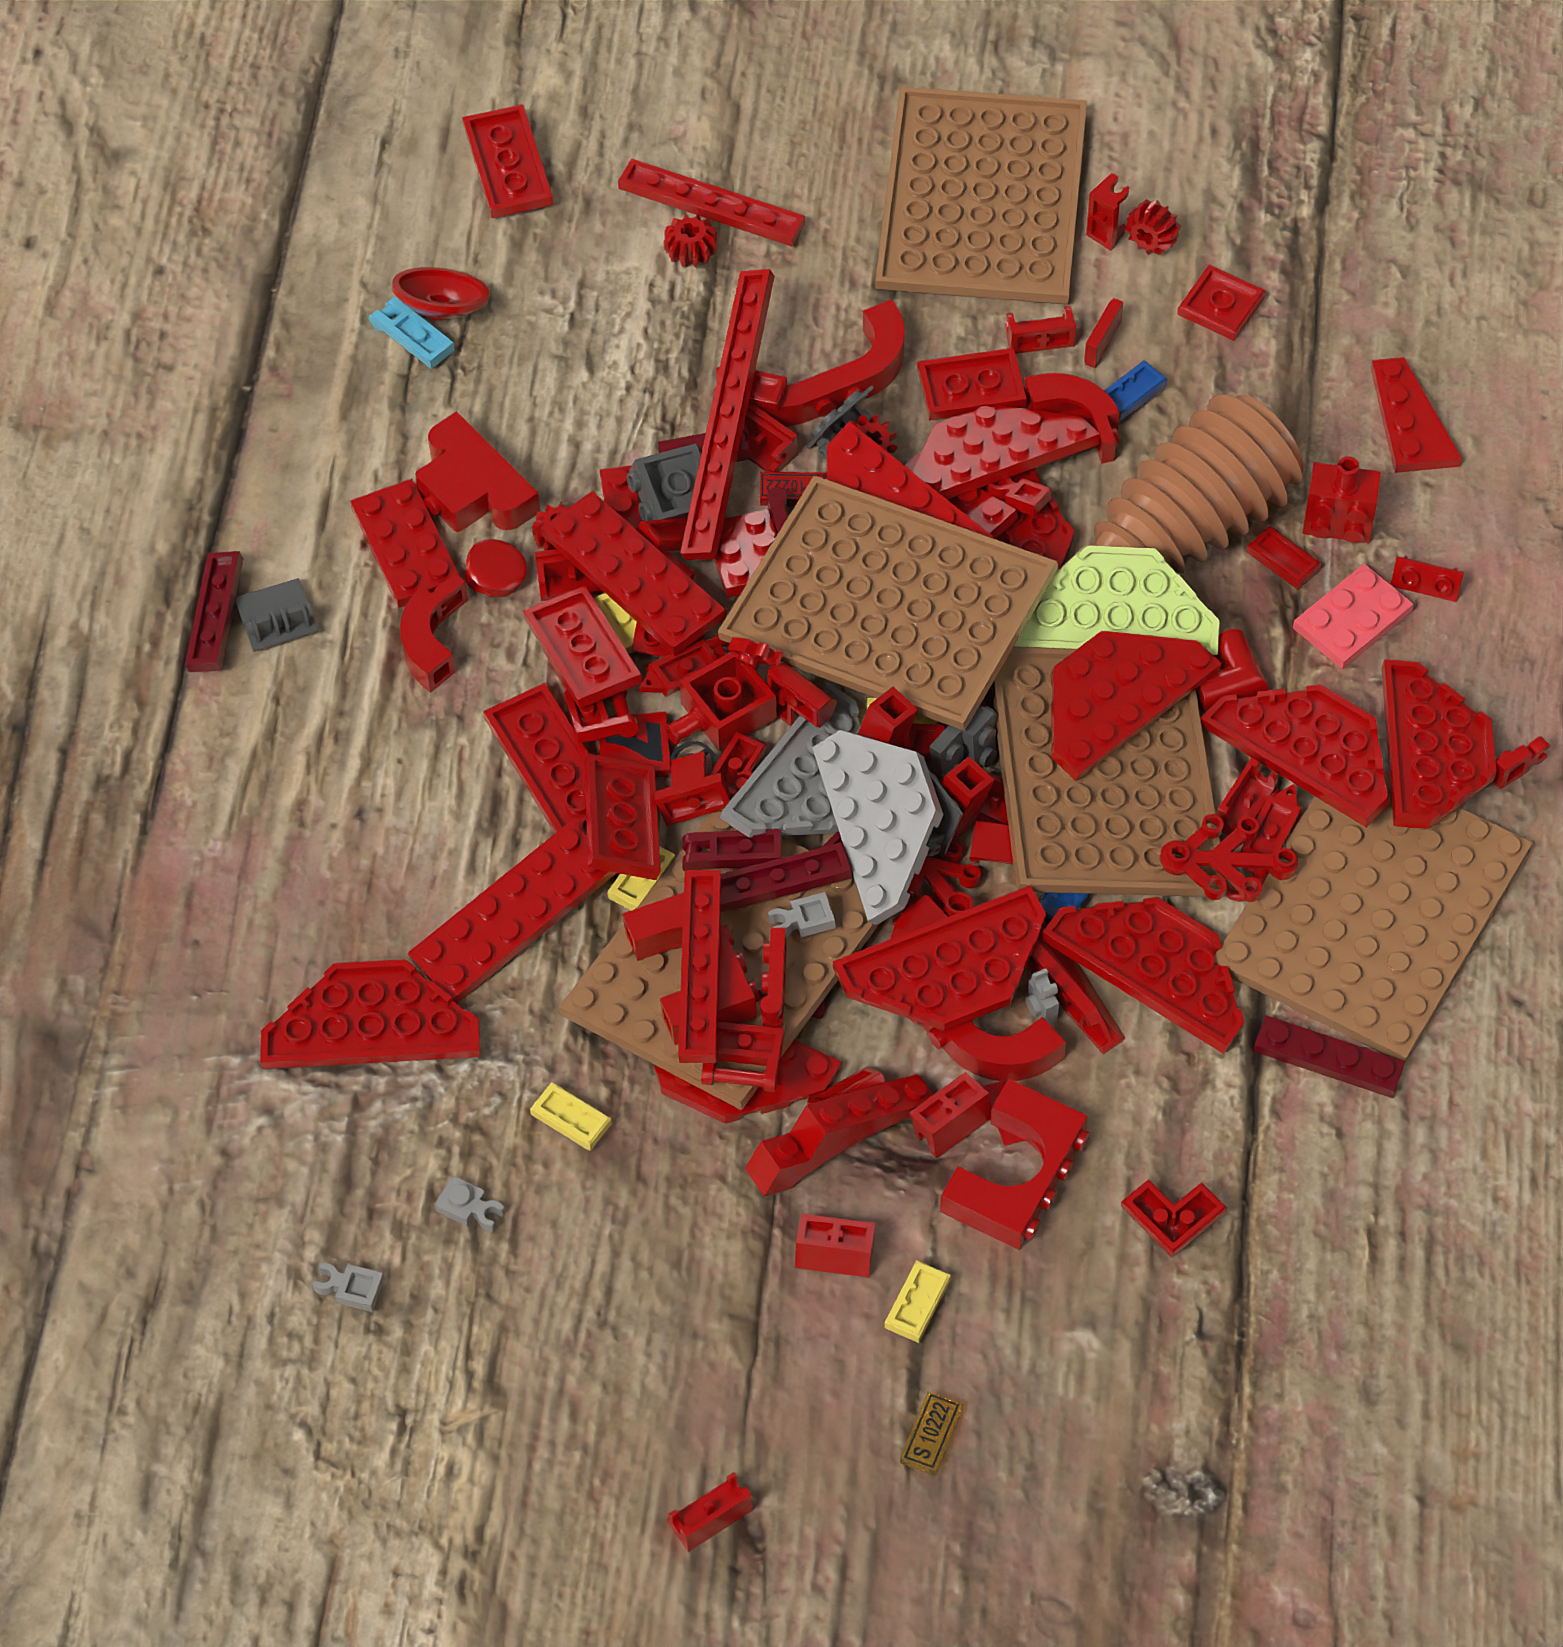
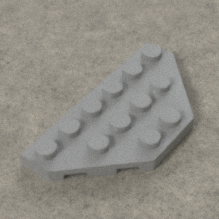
M828 682L822 690L837 702L836 708L828 721L822 727L816 728L800 715L723 809L719 818L747 835V837L766 833V829H781V836L827 834L839 831L812 747L839 730L857 735L860 729L857 717L859 710L855 700Z
M839 730L813 746L812 749L867 919L872 924L877 925L906 907L910 897L907 890L914 874L919 875L929 851V847L926 844L933 827L938 828L943 812L922 755L915 751Z

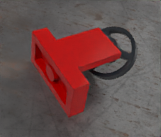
M685 742L674 750L670 757L671 787L655 791L656 805L667 826L723 810L732 799L721 772L706 776V756L710 753L712 769L717 763V758L713 750L702 742ZM700 746L705 748L698 753H688L681 758H677L679 753L687 747Z

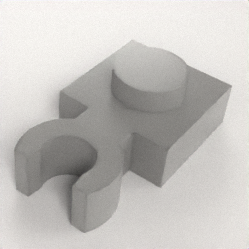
M825 892L790 901L791 910L789 911L777 908L768 912L770 924L776 922L783 923L773 928H785L786 937L797 929L800 936L805 937L836 928L835 919Z
M1046 968L1032 974V980L1029 981L1028 996L1025 997V1001L1032 1016L1043 1017L1049 1024H1052L1058 1019L1059 1003L1054 996L1058 993V988L1055 983L1050 984Z
M454 1175L434 1204L436 1212L467 1227L473 1218L478 1220L480 1227L487 1232H494L496 1228L495 1223L487 1219L486 1216L490 1213H496L503 1217L505 1214L504 1206L500 1202L495 1200L484 1202L486 1198L485 1190Z
M320 1263V1274L330 1276L331 1278L325 1283L314 1281L312 1285L316 1293L330 1295L336 1292L335 1299L337 1304L373 1312L384 1282L383 1273L347 1264L344 1273H340L332 1264Z

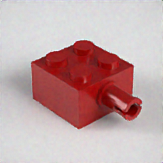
M1350 456L1341 458L1338 461V465L1314 462L1302 534L1312 535L1317 538L1327 537L1346 540L1351 543L1361 542L1369 544L1377 506L1381 471L1358 468L1359 462Z
M730 652L680 681L681 705L688 713L672 723L666 724L664 726L666 734L671 742L677 745L680 741L700 730L705 733L720 752L727 747L736 731L747 736L777 719L776 695L754 668L737 661L739 655Z

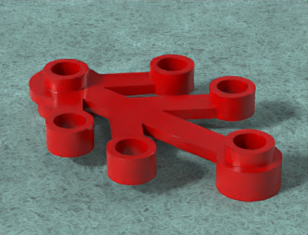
M1208 814L1203 818L1201 828L1184 842L1175 840L1166 843L1162 847L1159 857L1165 871L1172 875H1182L1185 873L1204 890L1205 896L1211 900L1223 898L1227 888L1225 880L1239 891L1243 900L1254 902L1259 899L1263 888L1262 883L1254 877L1246 878L1234 867L1268 869L1270 874L1276 879L1287 880L1294 876L1298 866V857L1289 848L1277 849L1272 854L1233 852L1243 842L1251 840L1256 836L1259 823L1252 816L1241 817L1236 829L1211 851H1197L1209 838L1219 837L1223 829L1224 822L1222 818L1216 814ZM1207 824H1214L1217 826V829H1210ZM1249 825L1253 830L1247 831L1242 826ZM1173 854H1179L1183 858H1176ZM1279 859H1286L1289 863H1283ZM1199 866H1211L1222 877L1216 875L1209 876ZM1210 885H1217L1221 890L1214 891L1210 888ZM1245 887H1253L1256 892H1248Z
M951 841L946 855L941 856L942 860L926 856L919 875L914 874L907 893L910 894L909 899L913 901H908L902 911H905L920 899L919 891L924 878L944 903V913L948 917L973 908L974 902L971 896L964 892H954L941 876L942 874L959 878V883L969 889L979 885L981 870L975 865L958 864L962 859L963 847L960 843Z

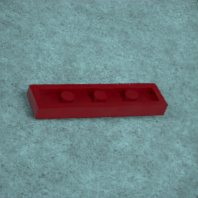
M240 551L207 554L185 666L189 672L222 671L244 560Z
M842 843L722 873L721 913L851 879L852 872Z
M1267 1015L1264 1018L1253 1052L1390 1098L1394 1097L1405 1065L1403 1060Z

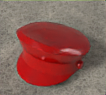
M496 539L482 540L473 545L468 552L465 581L474 591L485 594L488 597L508 596L516 592L521 582L525 579L527 564L521 552L511 544Z

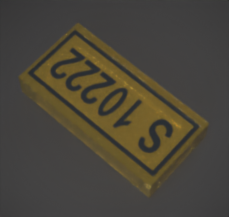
M927 1391L901 1454L900 1463L936 1476L962 1414L963 1404Z

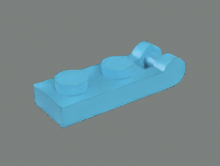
M392 297L387 301L384 309L381 311L376 310L369 315V321L376 330L385 332L430 369L455 351L453 341L396 297Z

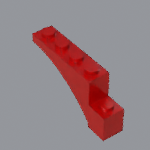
M914 1074L808 1104L790 1133L762 1140L759 1143L745 1169L764 1197L792 1189L803 1177L842 1151L891 1125L910 1118L909 1112L925 1102L933 1094L919 1074Z

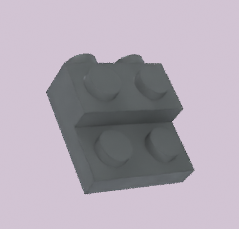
M696 444L639 458L634 461L629 469L630 473L627 474V482L632 492L638 491L642 502L639 503V514L642 521L685 518L688 516L701 458Z
M980 705L965 731L949 725L929 746L931 773L938 779L944 780L945 775L967 757H971L981 768L989 767L997 755L996 744L998 743V738L995 730V724L998 721L997 713L988 706Z

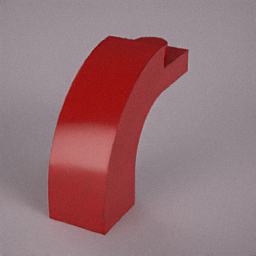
M1044 373L1025 377L1024 390L1028 409L1083 417L1099 433V445L1095 447L1101 464L1114 461L1115 447L1120 445L1118 435L1120 413L1114 401L1103 389L1084 378L1064 373Z
M457 574L448 581L441 582L433 593H430L421 586L409 599L401 617L400 635L407 667L413 677L430 693L456 673L453 653L434 637V633L447 617L468 601L466 581Z

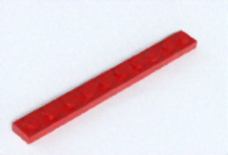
M770 269L740 271L680 552L685 561L716 559L775 278Z

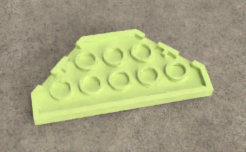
M1085 545L1056 572L1014 645L1016 647L1078 649L1100 631L1197 640L1212 655H1218L1219 619L1199 600L1196 593L1180 575L1176 574L1156 548Z

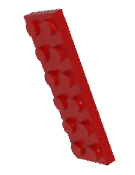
M593 491L541 527L542 536L674 656L726 618V610Z
M543 683L484 710L485 721L553 832L556 833L572 820L587 836L584 761L589 753L583 743H578L572 725L546 684Z
M571 820L407 954L409 959L430 981L432 980L452 996L455 1003H459L617 873L588 868L587 836Z

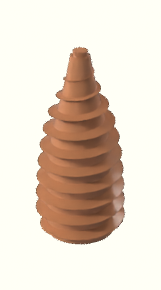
M1221 394L1213 396L1209 400L1207 410H1199L1193 413L1189 426H1180L1174 430L1171 443H1160L1156 447L1154 460H1144L1139 464L1137 478H1128L1123 482L1121 488L1122 499L1113 498L1108 502L1106 511L1108 521L1096 523L1094 528L1096 542L1094 545L1089 546L1156 548L1167 564L1175 572L1182 574L1185 571L1182 556L1188 555L1196 561L1205 562L1207 560L1205 543L1218 549H1226L1229 543L1226 530L1239 536H1245L1249 531L1247 517L1258 522H1264L1268 518L1266 503L1278 508H1282L1287 504L1288 498L1285 487L1288 484L1298 485L1302 482L1304 465L1300 450L1292 435L1278 417L1255 398L1248 395H1238L1236 398Z

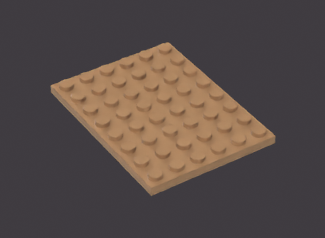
M900 86L875 289L1068 304L1087 100Z
M814 475L719 628L718 635L720 640L728 643L731 642L733 637L750 639L758 644L759 642L770 645L769 648L784 653L780 661L781 663H786L792 667L875 698L880 697L891 687H894L918 709V714L965 731L1058 571V564L1055 560Z
M1013 647L993 681L991 691L994 711L998 715L996 730L1017 890L1031 885L1034 892L1206 897L1204 890L1185 873L1182 875H1172L1165 871L1159 858L1161 849L1166 843L1175 840L1184 842L1201 828L1203 818L1206 815L1215 814L1196 690H1193L1097 766L1075 781L1051 758V745L1053 742L1051 728V672L1056 664L1076 649ZM1207 824L1210 829H1217L1216 825ZM1219 837L1209 838L1197 851H1211L1220 843ZM1173 854L1176 858H1183L1179 854ZM1199 866L1209 876L1216 875L1222 877L1211 866ZM1210 885V888L1214 891L1221 890L1217 885Z
M1384 771L1388 806L1367 828L1314 796L1283 848L1291 849L1298 857V866L1294 876L1287 880H1279L1270 873L1268 874L1262 885L1263 888L1259 899L1247 903L1223 941L1221 950L1217 951L1214 958L1215 963L1221 966L1228 965L1231 978L1384 1055L1403 1060L1406 1063L1530 852L1533 842L1460 807L1429 829L1393 826L1389 773ZM1279 859L1283 863H1289L1286 859Z
M720 810L710 813L696 832L737 831V829L719 818L723 811ZM781 837L782 858L809 851ZM683 849L636 909L684 892L685 871L682 869V857L686 855V852ZM702 849L700 852H710V849ZM721 868V869H703V870H721V874H722V873H726V872L733 871V870H737V869H741V868ZM853 873L852 878L721 913L720 923L722 926L726 924L729 926L734 939L732 949L735 954L739 952L742 954L747 968V973L744 975L748 982L752 980L755 982L761 1001L763 997L768 995L762 994V972H769V964L763 963V942H770L771 928L783 924L782 922L770 924L768 912L777 908L789 911L791 910L790 901L823 892L826 893L835 919L836 928L801 937L797 929L786 937L784 1040L781 1056L838 981L833 970V961L860 951L879 926V924H872L867 919ZM623 924L558 1007L560 1015L742 1110L759 1086L714 1082L713 1085L701 1084L703 1063H679L678 1045H674L662 1018L660 998L680 991L682 947L637 961L625 935ZM760 1001L755 1002L757 1017L739 1024L762 1026ZM717 1061L716 1063L717 1068L765 1072L766 1066L723 1061Z

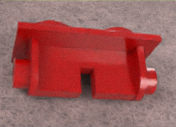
M1397 556L1390 585L1395 588L1456 602L1464 572L1458 571V568L1453 570L1408 559V556H1404V558Z

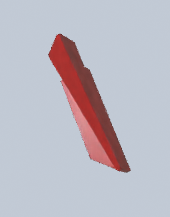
M1044 923L1026 967L1032 974L1042 969H1047L1050 984L1055 983L1057 985L1058 993L1054 996L1059 1005L1104 1055L1125 1040V1036L1080 965L1040 940L1042 931L1047 926Z

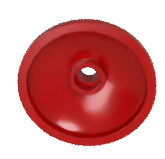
M437 267L412 268L396 274L392 281V291L399 301L415 312L438 321L459 318L474 313L485 306L489 299V289L485 283L474 276L452 269Z

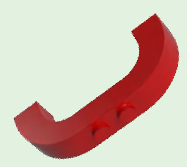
M891 299L863 310V332L872 345L865 355L800 382L787 385L778 411L760 406L757 407L785 427L794 426L819 417H826L834 409L838 410L844 404L843 402L856 390L863 393L872 385L873 389L866 396L865 399L885 389L898 375L904 359L905 327L901 313ZM720 367L716 368V382Z
M925 894L902 913L893 928L890 939L948 916ZM1043 1017L1025 1030L1010 1036L988 1034L975 1026L971 1020L944 1031L920 1023L927 1031L929 1040L937 1049L943 1048L961 1067L975 1075L990 1080L1007 1081L1009 1078L1013 1081L1029 1079L1045 1073L1065 1059L1066 1041ZM911 1020L914 1024L920 1023V1022Z

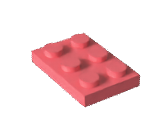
M1362 564L1297 617L1293 622V629L1338 667L1344 669L1413 611L1414 604L1366 564Z

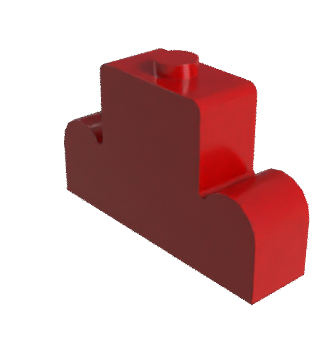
M457 411L430 429L428 442L432 461L416 471L417 488L429 512L434 516L438 514L453 531L460 532L489 512H491L492 522L497 528L513 530L536 516L537 512H540L538 492Z

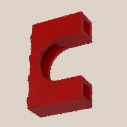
M891 687L869 704L857 735L913 751L909 741V731L918 709L897 689ZM967 757L947 773L944 780L938 779L940 785L951 799L957 802L963 813L952 841H955L975 824L995 780L971 757Z
M684 892L622 914L625 935L637 961L682 947ZM720 923L718 1022L739 1024L757 1017L755 1002L760 1001V996L753 980L748 982L744 975L747 973V968L740 952L735 954L732 949L734 939L727 924L722 926ZM680 991L660 998L662 1018L674 1045L679 1043Z
M1008 1078L992 1106L991 1125L1017 1135L1030 1143L1041 1156L1042 1168L1036 1176L1023 1184L1003 1186L990 1182L958 1166L941 1194L940 1212L1020 1250L1026 1239L1031 1241L1036 1235L1041 1222L1038 1220L1043 1209L1048 1211L1051 1208L1057 1195V1190L1054 1188L1059 1179L1065 1181L1069 1176L1074 1161L1071 1160L1076 1150L1081 1152L1084 1149L1090 1136V1132L1086 1130L1088 1116Z

